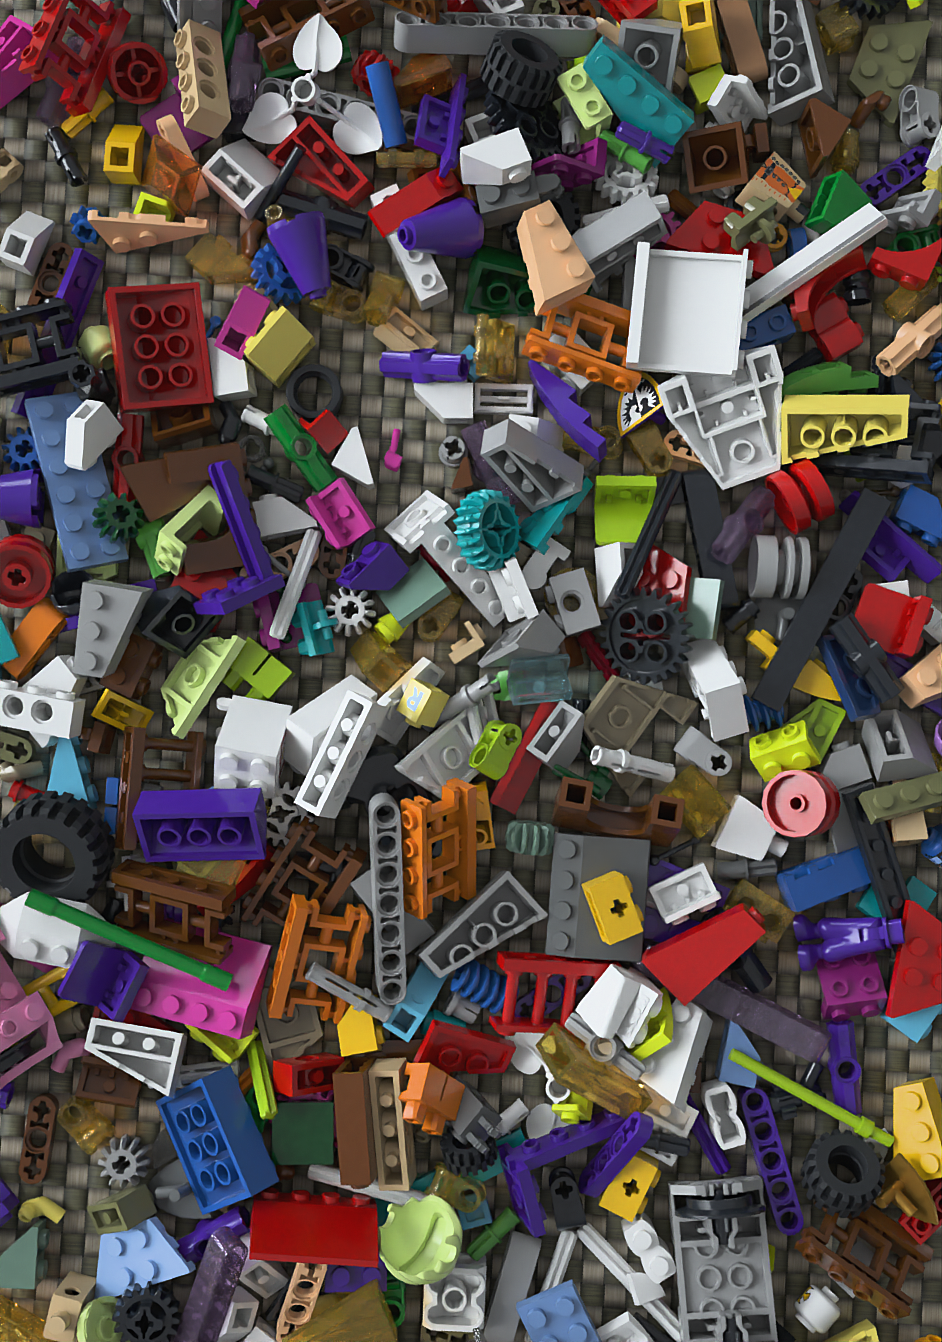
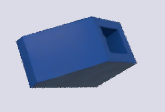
M912 484L902 490L889 519L905 534H911L912 532L922 537L921 541L931 547H941L942 508L938 497Z

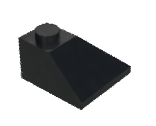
M178 585L152 592L141 612V618L136 624L142 634L182 658L187 659L224 615L197 614L193 603L200 600V598Z

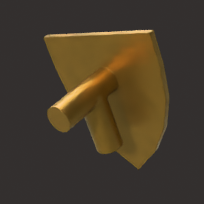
M899 1152L885 1166L886 1172L883 1176L886 1178L881 1188V1193L875 1198L876 1204L880 1208H885L892 1202L908 1217L913 1216L921 1221L938 1225L937 1209L929 1189L913 1166Z

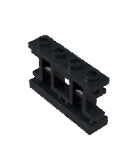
M49 298L41 305H22L15 308L14 312L0 313V373L2 374L0 376V398L70 380L68 371L71 370L73 362L82 360L83 355L77 346L67 349L65 347L61 326L75 323L72 316V306L65 299ZM49 320L52 334L39 337L34 323ZM28 335L33 358L8 364L3 341ZM55 346L57 357L60 361L45 364L42 349Z
M924 400L921 403H909V420L917 421L915 434H908L907 438L888 442L887 449L866 448L861 445L850 448L851 455H837V451L820 454L819 457L809 460L817 467L822 476L932 484L935 474L932 468L935 465L936 458L933 452H922L927 430L942 431V405L930 400ZM899 445L912 446L911 460L896 459Z

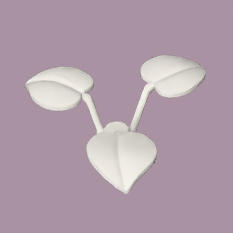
M316 14L303 26L295 40L293 58L296 66L301 70H312V72L296 78L292 83L291 92L293 96L291 97V107L289 108L288 101L282 95L273 92L265 93L252 105L242 131L258 142L280 144L298 127L296 119L291 115L296 111L298 102L306 106L318 103L340 119L334 125L333 137L335 143L342 151L352 155L377 151L382 147L383 137L378 117L374 111L363 103L352 102L348 104L343 115L320 98V88L312 81L317 75L318 70L322 72L334 70L340 63L343 55L342 42L323 15Z
M516 1032L514 1036H505V1039L514 1041L517 1047L511 1062L519 1071L530 1075L536 1073L541 1064L544 1066L546 1077L549 1079L546 1084V1093L555 1104H560V1101L565 1100L569 1096L573 1085H576L592 1074H595V1082L598 1087L609 1093L621 1092L627 1089L634 1081V1079L614 1064L608 1067L605 1063L595 1060L591 1054H589V1060L593 1068L571 1079L562 1072L553 1074L546 1061L555 1052L556 1044L553 1034ZM604 1042L599 1044L598 1048L603 1054L609 1055L612 1051L611 1042ZM543 1103L530 1111L531 1114L528 1115L526 1120V1130L529 1139H537L549 1134L554 1128L566 1127L570 1124L562 1122L561 1118L551 1111L552 1106L550 1104Z

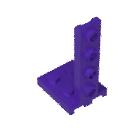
M231 460L210 464L208 466V473L248 577L244 579L241 576L227 582L228 587L222 590L214 588L202 593V599L193 603L197 614L226 615L286 586L281 574H273L271 558L264 550L260 539V529L253 521L249 510V500L242 492L238 471L232 465Z
M610 1105L604 1111L592 1115L591 1121L579 1120V1124L554 1128L549 1134L537 1139H528L522 1145L512 1148L508 1142L497 1146L513 1210L534 1238L546 1234L543 1221L547 1217L542 1204L537 1201L536 1194L539 1193V1187L535 1177L530 1174V1170L613 1136L632 1114L624 1105Z

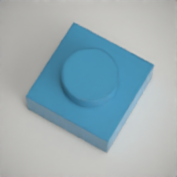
M485 1190L455 1199L463 1230L493 1222Z

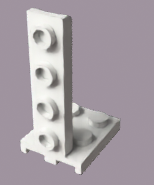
M426 490L384 528L385 532L409 553L413 552L421 544L489 624L495 627L506 617V614L491 578L484 570L475 569L473 565L467 564L466 557L460 556L461 547L456 545L458 539L445 525V522L455 513L448 503Z

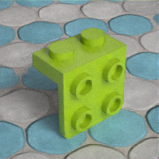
M596 476L593 501L595 542L598 545L606 546L617 542L636 543L654 502L657 488L656 476Z

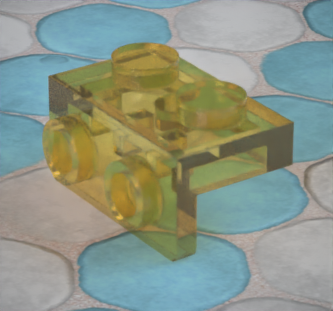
M693 764L677 774L658 794L685 800L682 822L697 839L705 836L713 825L732 809L731 805Z

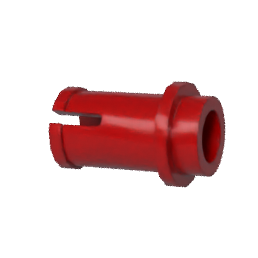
M21 780L20 782L14 781L8 797L12 798L14 803H17V801L27 799L31 794L41 792L44 795L45 792L26 785V781Z

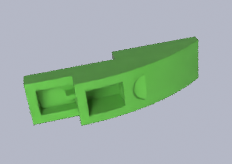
M841 361L812 365L783 377L782 403L785 395H839V391L849 390L850 393H866L867 388H878L879 376L867 370L851 371L852 366Z

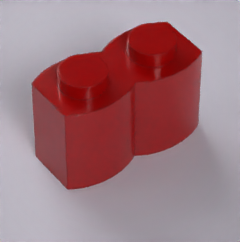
M834 292L822 299L815 315V329L808 331L826 362L837 361L858 349L864 342L862 339L864 332L858 322H853L848 317L847 312H849L846 301L841 296L838 297Z

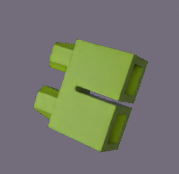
M248 636L245 640V645L230 666L222 682L233 691H236L246 680L253 687L245 697L263 701L267 699L273 700L278 691L296 673L273 656L256 640Z

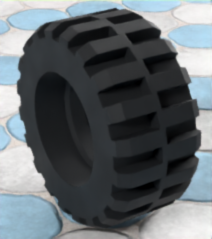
M46 791L44 795L41 792H37L17 803L0 823V885L2 888L5 889L7 887L11 892L10 896L14 899L26 892H30L34 888L56 898L81 903L89 900L110 872L115 859V852L113 851L115 839L113 836H109L111 828L107 821L103 822L101 820L102 814L97 808L95 810L91 809L88 806V801L83 798L77 800L74 798V794L64 792L62 795H58V791ZM32 835H48L61 841L70 850L74 858L75 867L61 868L46 862L35 850L32 843Z

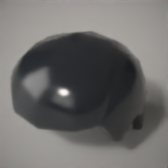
M85 570L69 573L65 571L55 577L51 582V601L54 608L64 615L78 616L83 582L94 580L93 576Z

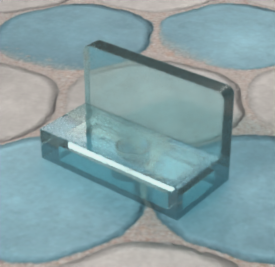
M569 654L512 659L506 684L513 706L571 700L573 691L567 676L570 663Z

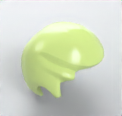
M429 1195L420 1201L415 1197H411L404 1205L389 1204L387 1209L389 1215L386 1223L378 1227L379 1256L390 1273L397 1279L413 1285L432 1284L448 1276L459 1258L463 1237L462 1225L453 1207L442 1198L434 1195Z

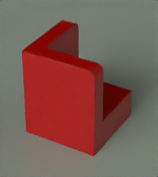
M328 409L320 414L311 424L302 417L298 420L307 434L311 435L317 445L327 454L349 434Z

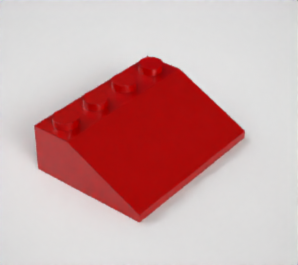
M199 282L108 287L105 293L120 414L150 412L214 403Z
M268 1187L253 1195L249 1259L378 1268V1214L376 1201L364 1194H354L351 1198L340 1197V1194L336 1192H324L322 1195H310V1192L306 1190L279 1193L278 1189Z

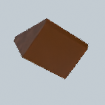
M817 98L809 99L797 122L810 179L818 175L851 122L849 118Z
M742 121L688 131L683 134L682 140L690 194L749 183V150Z
M211 404L150 411L153 439L163 450L219 433Z

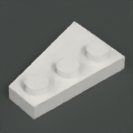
M422 657L377 701L389 708L377 734L396 745L410 725L404 721L406 716L396 709L411 678L426 681L437 686L445 672L425 657Z

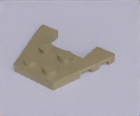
M612 674L584 713L583 733L593 748L601 746L611 750L623 749L629 752L659 709L683 725L698 703L692 699L648 685H642L641 683ZM607 767L623 793L629 797H632L645 779L644 776L633 773H617Z

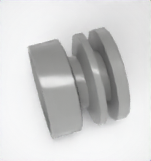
M754 535L750 545L747 569V586L750 597L771 598L776 585H778L781 599H788L790 594L794 600L804 599L811 576L809 540L806 537H798L794 543L793 538L787 536L783 540L781 549H779L775 536Z

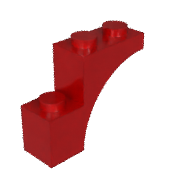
M942 237L933 244L914 251L897 252L876 247L868 261L867 269L871 270L879 278H890L899 282V285L907 290L921 291L927 283L936 262H940L942 265Z
M863 244L789 293L790 299L795 300V303L790 304L793 321L800 322L803 332L815 329V315L819 304L832 287L851 274L867 269Z

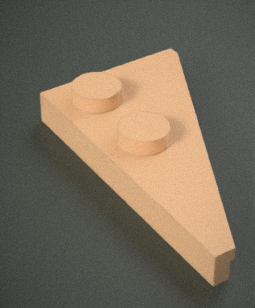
M98 210L88 211V222L116 254L209 233V222L207 219L185 217V223L166 222V215L119 212L117 218L99 217Z

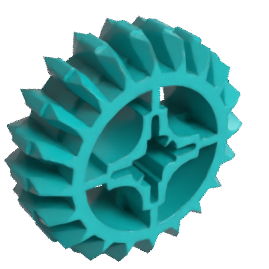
M493 489L475 491L468 494L465 499L460 500L461 506L455 509L458 518L453 520L457 525V530L453 533L458 538L456 545L461 547L460 556L466 557L467 564L473 565L475 569L495 571L504 568V561L512 557L516 558L515 553L520 551L518 542L523 540L519 535V530L522 527L518 524L520 515H516L514 512L515 505L510 504L509 496H503L501 491Z

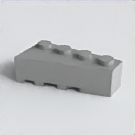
M770 0L769 34L771 35V49H769V61L771 62V75L768 78L770 104H768L767 115L781 127L799 119L809 99L817 98L826 105L835 103L811 2L808 0Z
M500 871L414 954L434 976L442 978L473 960L481 953L499 945L505 939L514 934L516 935L536 921L547 917L548 914L509 871Z

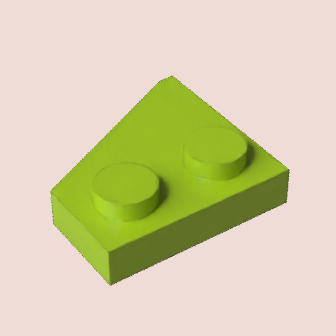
M818 698L783 724V726L804 720L807 724L808 736L820 754L822 761L846 714V710Z

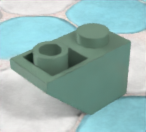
M40 1218L0 1256V1288L34 1290L42 1279L46 1278L48 1260L44 1259V1249L48 1247L50 1230L46 1229V1218Z

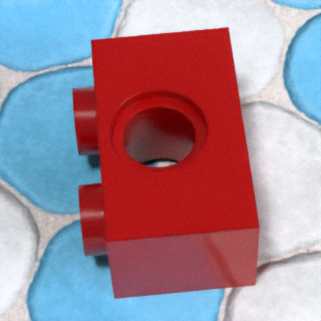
M322 1052L273 1060V1090L290 1097L334 1090L332 1074L344 1062V1057Z

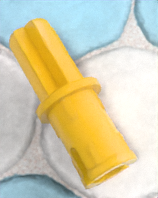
M101 87L92 111L76 117L71 115L61 124L62 130L71 139L75 138L91 122H97L95 118L110 104H113L114 100Z

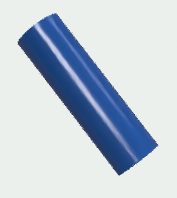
M383 61L366 66L365 69L385 149L408 143L389 62Z

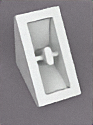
M358 426L353 427L331 465L335 471L369 490L374 489L375 485Z

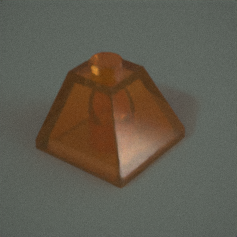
M419 53L413 56L394 78L393 82L400 109L419 103L424 94L433 97L453 88L452 66L446 54Z
M155 134L153 135L140 186L153 196L169 201L173 210L185 218L189 216L203 166L164 138Z

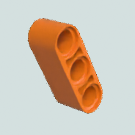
M47 596L33 606L11 635L21 657L1 666L15 679L20 680L24 678L67 624L66 618H70V616L58 612L54 608L51 599Z

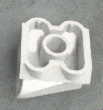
M611 964L579 1003L576 1012L599 1037L611 1039L616 1034L628 1048H634L636 1044L642 1043L648 1031L647 1023L650 1018L657 1016L660 1012L663 993L644 974L630 967L627 970Z
M460 1253L454 1269L448 1276L435 1283L424 1285L422 1320L424 1327L429 1330L477 1332L484 1328L487 1267L485 1255L479 1261H475L468 1253Z

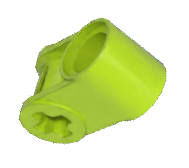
M497 719L488 722L476 747L470 754V766L493 780L502 778L508 770L509 763L517 747L521 743V729L515 724H505Z

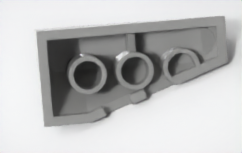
M657 18L622 19L618 47L671 93L673 92L683 37L682 22Z

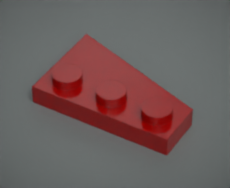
M433 1019L412 1063H431L447 1075L451 1071H467L469 1074L505 1073L517 1047L514 1041Z

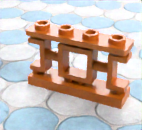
M582 294L542 313L541 315L547 316L544 331L530 328L521 354L533 361L553 365L561 371L586 377L589 381L606 384L620 392L633 393L641 381L642 371L626 369L630 310ZM556 314L572 318L570 325L567 326L556 322ZM577 328L602 336L599 351L574 343ZM551 333L566 338L564 346L550 342ZM612 334L627 338L625 345L622 346L611 342ZM607 353L620 357V365L617 366L606 362Z
M456 777L447 780L446 785L442 786V800L431 804L430 800L419 795L414 797V801L408 798L401 800L404 911L420 920L427 918V914L432 913V899L439 895L454 902L459 900V896L467 900L476 896V786ZM447 815V821L443 822V816ZM431 821V827L427 828V823ZM442 839V856L432 859V843ZM447 870V875L443 876V872ZM431 878V882L427 884V879Z
M292 894L265 1002L269 1018L281 1019L282 1013H285L287 1017H292L295 1004L320 1006L321 1020L328 1021V1018H332L334 1024H339L343 1014L349 1009V1003L336 995H333L331 1000L330 993L318 992L319 986L305 979L308 971L305 965L309 949L334 952L330 971L355 985L357 977L356 963L357 960L360 961L364 952V944L362 942L364 933H368L371 926V916L368 915L364 904L357 903V906L354 907L353 904L347 903L343 917L319 914L320 906L317 899L306 901L305 895ZM306 919L310 927L321 928L320 936L303 935ZM334 930L350 932L346 945L343 939L332 938ZM292 974L295 981L307 983L306 990L289 989Z

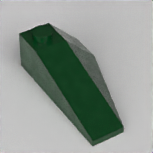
M486 245L476 249L474 252L476 255L472 258L469 267L462 308L463 313L490 319L501 318V315L518 314V317L528 316V313H535V301L533 292L529 288V275L523 257ZM590 285L587 292L584 294L590 295L592 285Z

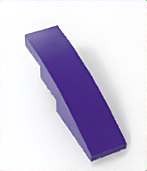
M531 359L528 362L530 379L543 404L560 427L576 444L600 463L607 455L606 439L592 429L591 414L578 406L576 390Z

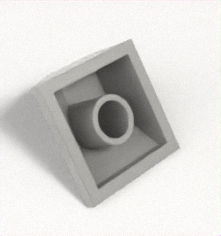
M543 609L538 612L539 615L525 619L505 630L477 664L481 668L533 664L543 658L548 661L560 651L558 646L566 636Z

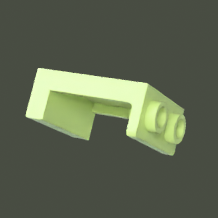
M583 63L559 75L557 83L565 95L555 100L552 104L553 109L559 113L557 116L561 120L560 102L562 98L566 97L582 123V127L579 130L580 144L582 145L598 138L603 130L610 128L613 113L596 85L584 70Z
M207 485L159 531L154 558L165 571H171L176 576L182 571L187 546L183 541H189L199 529L203 527L213 536L224 530L227 520L216 491L211 486Z

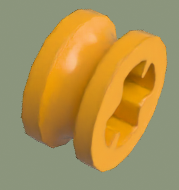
M777 223L778 226L774 230L781 242L777 240L775 244L769 243L770 253L779 252L788 239L786 228Z

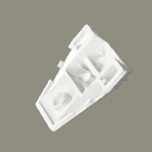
M775 345L745 350L743 369H737L735 378L678 374L657 386L666 416L722 490L780 470L781 407L783 404L782 384L784 374Z

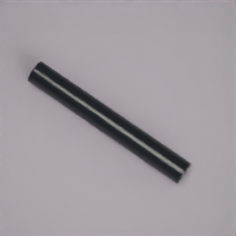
M295 145L256 211L254 218L263 223L304 156L306 149L302 145Z

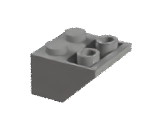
M897 709L881 711L876 717L865 719L861 735L877 782L917 778L938 772L919 722Z

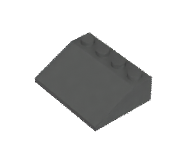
M574 832L554 833L545 954L571 958L641 962L644 931L612 945L603 942L581 884L611 871L620 872L623 876L626 875L633 887V893H630L634 905L637 904L643 914L644 921L641 922L643 930H645L651 840ZM614 900V907L610 910L617 912L616 906L619 905V902Z

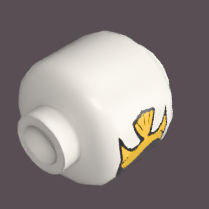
M810 1285L794 1303L797 1311L795 1317L813 1334L815 1331L825 1333L841 1315L839 1307L835 1304L839 1298L826 1286L820 1289L815 1285Z

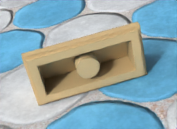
M396 306L378 321L373 332L376 338L393 351H411L423 348L436 349L440 344L439 341Z

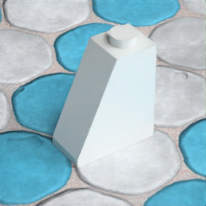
M60 655L22 687L28 688V685H39L46 687V692L56 694L58 690L76 693L75 698H79L88 677L73 673L74 656ZM18 698L17 707L22 712L24 705L22 700ZM47 703L45 711L51 717L53 714L52 707ZM29 731L42 748L53 746L58 742L59 737Z

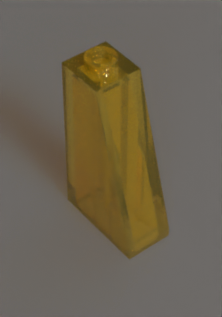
M555 1022L535 1045L559 1085L624 1119H627L634 1111L643 1113L653 1102L641 1081L632 1079L614 1064L608 1067L605 1063L595 1060L590 1052L584 1048L586 1043Z
M377 1278L371 1280L283 1338L282 1342H398V1333Z

